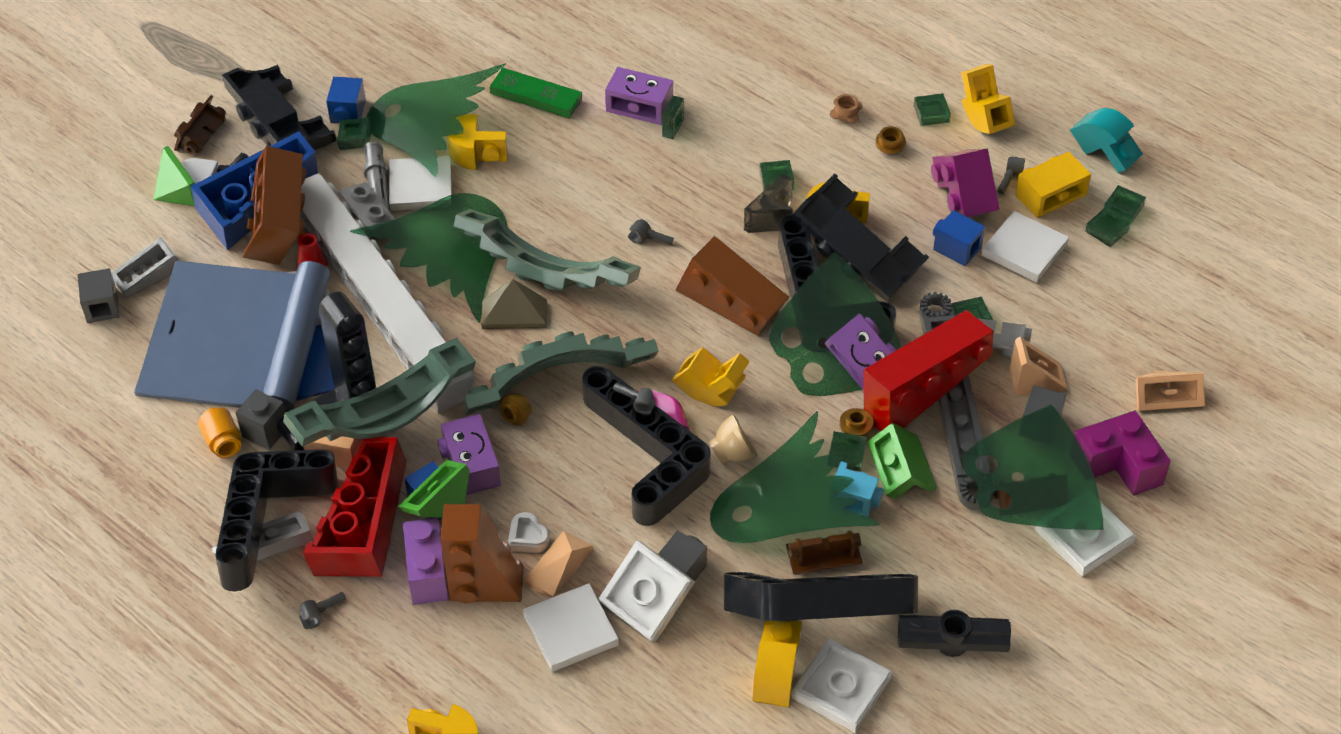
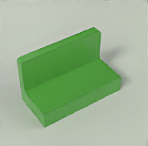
M891 423L867 441L886 496L896 499L914 485L930 492L937 488L919 437L916 434Z

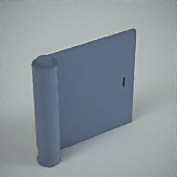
M175 261L134 391L135 395L240 408L254 390L257 389L282 401L286 412L293 410L319 317V305L324 299L330 271L324 265L312 261L300 263L297 273Z

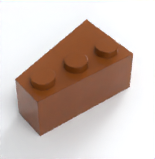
M265 146L256 163L251 201H255L254 219L249 218L247 223V229L253 230L249 244L247 247H244L243 258L280 265L295 239L302 235L304 220L300 219V212L304 207L305 194L301 193V186L304 184L306 177V168L302 167L303 154Z
M715 235L691 259L676 288L677 292L757 336L780 313L789 298L787 294Z
M444 504L440 541L450 601H458L465 604L475 601L521 602L524 565L520 560L515 561L511 555L510 545L507 542L503 543L498 536V528L482 505Z

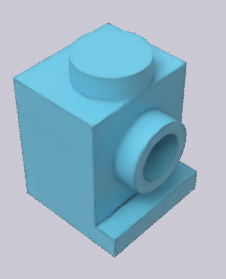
M841 461L830 487L828 508L868 520L872 508L880 507L884 488L878 487L879 478L872 477L864 472L847 469L848 463Z

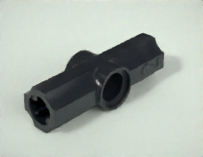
M949 610L943 613L942 616L899 615L898 646L899 648L938 649L941 653L950 657L960 656L966 651L1009 652L1011 646V622H1009V619L973 618L960 610ZM949 632H956V633H958L959 635H953V634H950Z

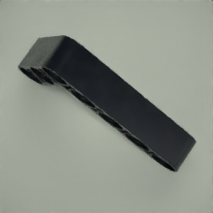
M793 214L782 217L779 221L778 249L803 347L812 352L830 351L825 342L858 314H861L864 319L866 317L870 318L878 327L879 333L877 335L885 344L890 342L895 330V307L885 301L829 307L810 233L792 218Z
M336 291L330 293L319 305V316L334 389L312 400H315L318 405L340 402L376 388L364 318L343 292ZM283 416L278 423V431L293 451L304 450L283 422Z
M590 367L582 376L584 404L660 462L657 467L635 484L631 492L633 519L644 526L654 525L707 481L710 476V448L704 441L656 405L649 415L638 413L633 407L635 400L613 389L615 383H620L633 389L631 386L604 367Z
M321 449L249 452L235 459L215 553L220 583L225 590L233 592L242 591L253 582L268 498L324 496L333 493L338 488L335 457L332 452Z
M750 572L724 573V610L764 621L918 613V575L880 574L779 579Z

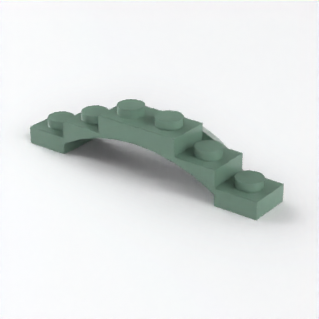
M472 209L465 210L455 216L453 227L464 230V234L470 237H481L479 248L489 251L490 255L494 258L507 259L505 270L516 273L515 276L521 280L542 282L544 287L550 290L561 291L574 283L581 288L592 289L606 280L610 285L624 287L639 277L640 266L622 261L614 256L601 261L579 262L548 254L517 236L496 216L487 215Z
M570 331L556 336L555 341L544 345L542 341L529 343L523 347L524 351L520 352L517 358L519 363L517 367L515 363H508L495 369L496 373H493L490 379L492 388L488 389L487 385H481L468 390L469 395L464 396L462 402L465 413L469 415L497 407L501 399L522 380L553 366L575 362H596L626 368L654 359L659 352L656 341L652 339L645 342L643 337L627 342L625 344L626 348H623L620 336L610 338L606 334L590 340L591 344L588 345L584 333L574 335V332Z
M455 338L430 349L428 355L421 361L373 390L330 404L318 405L315 400L286 412L283 422L302 447L325 436L331 442L342 436L367 439L387 435L408 425L426 412L443 394L452 379L473 370L476 361L461 342Z

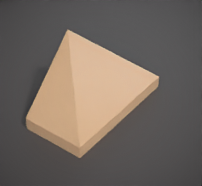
M1158 371L1136 377L1137 410L1205 406L1204 373Z
M563 530L525 578L524 584L549 598L557 596L591 553L593 546Z

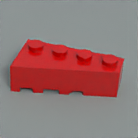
M965 310L863 369L864 410L872 416L873 426L880 432L891 423L905 428L992 356L994 331L969 311Z
M397 437L363 439L345 472L347 477L340 489L336 488L331 498L333 504L326 517L322 516L316 526L317 534L312 543L308 542L303 551L313 576L382 577L407 463Z

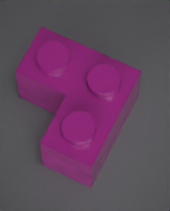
M988 148L966 149L932 157L931 174L938 187L949 188L950 195L947 196V203L950 211L954 210L966 217L1000 210Z
M1136 410L1075 430L1070 451V457L1086 481L1116 470L1133 496L1163 486L1171 462Z

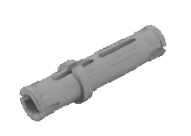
M369 142L363 148L366 161L363 168L364 176L368 181V185L390 212L386 183L388 167L383 159V146L378 142Z

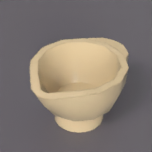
M734 414L727 418L717 429L716 437L708 441L722 465L728 461L742 462L758 456Z

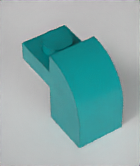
M1111 108L1095 110L1086 114L1070 129V132L1085 154L1102 149L1118 173L1127 170L1143 155L1129 133L1134 124L1117 110Z

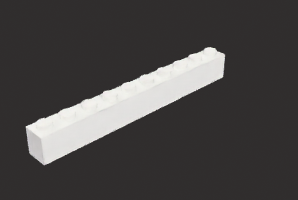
M320 173L306 178L301 186V193L305 194L304 207L300 212V219L304 220V229L307 233L314 234L317 237V242L328 262L408 370L425 358L430 349L446 343L440 327L435 321L430 322L427 318L426 310L421 301H415L412 298L408 284L405 280L400 281L391 261L383 259L376 241L368 239L361 221L353 219L350 207L345 201L341 202L339 200L334 185L331 182L327 183ZM472 370L452 379L443 394L433 404L438 414L463 402L464 396L469 395L468 390L472 389V382L475 381Z

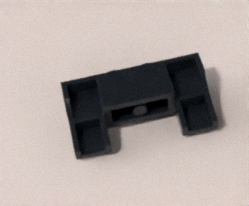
M278 65L257 71L236 68L222 74L226 90L238 103L235 107L240 119L243 122L247 121L254 136L257 139L261 138L267 146H271L297 132L302 134L315 151L336 141L335 132L327 128L323 123L321 115L298 122L297 111L282 95L293 90L292 81L283 76Z
M834 173L794 211L792 218L816 238L815 243L818 244L816 247L824 257L829 260L833 258L841 265L840 269L845 276L852 281L857 279L861 284L865 282L888 302L903 284L921 268L929 256L922 254L908 241L909 238L906 236L891 250L846 209L857 198L858 193L856 191L852 192Z

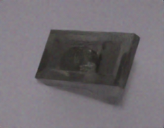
M782 173L744 208V231L748 233L779 231V221L785 215L793 214V208L789 206L793 198L792 179Z

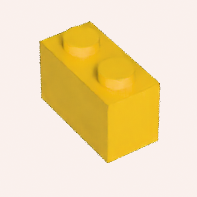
M1068 151L1019 173L1015 196L1036 218H1039L1087 196L1091 173Z

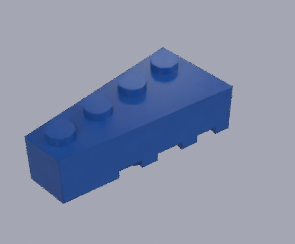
M300 132L270 146L303 154L302 167L306 168L305 179L318 173L316 152ZM263 150L191 186L195 209L226 250H229L251 231L247 229V223L249 218L254 219L255 201H251L256 163Z

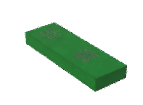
M506 68L501 69L490 85V94L567 118L572 116L582 101L581 91Z

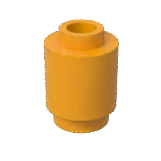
M220 407L206 410L198 420V427L210 451L220 458L233 456L241 448L242 436L229 410Z

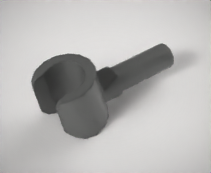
M1013 156L1008 158L1006 173L997 189L998 193L1004 194L1012 180V175L1019 176V173L1023 172L1025 158Z
M643 219L635 221L629 228L631 232L628 238L636 244L641 243L645 237L672 245L674 241L673 237L652 230L648 222Z
M615 383L613 387L615 391L635 400L633 407L638 413L643 415L651 414L656 404L653 400L654 395L651 389L642 388L640 391H637L620 383Z
M340 592L318 603L314 600L303 602L300 606V620L305 629H312L320 625L322 622L320 613L346 600L345 594Z

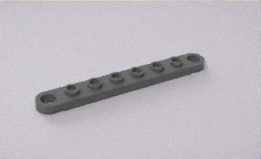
M930 292L920 300L919 315L923 334L955 317L951 299H948L947 295L943 296L941 292L940 294H937V292L931 294ZM938 305L943 308V312L942 310L940 313L938 311L934 313L933 310L930 312L931 309H928V307ZM968 375L938 400L959 500L969 509L982 510L992 503L994 487ZM980 488L985 494L981 498L979 496L975 498L974 495L971 497V494H968V489Z

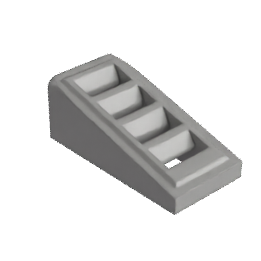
M160 237L111 273L115 284L127 298L170 277L175 261L179 260ZM142 270L144 273L138 276L136 272ZM130 275L133 281L128 284L124 278Z

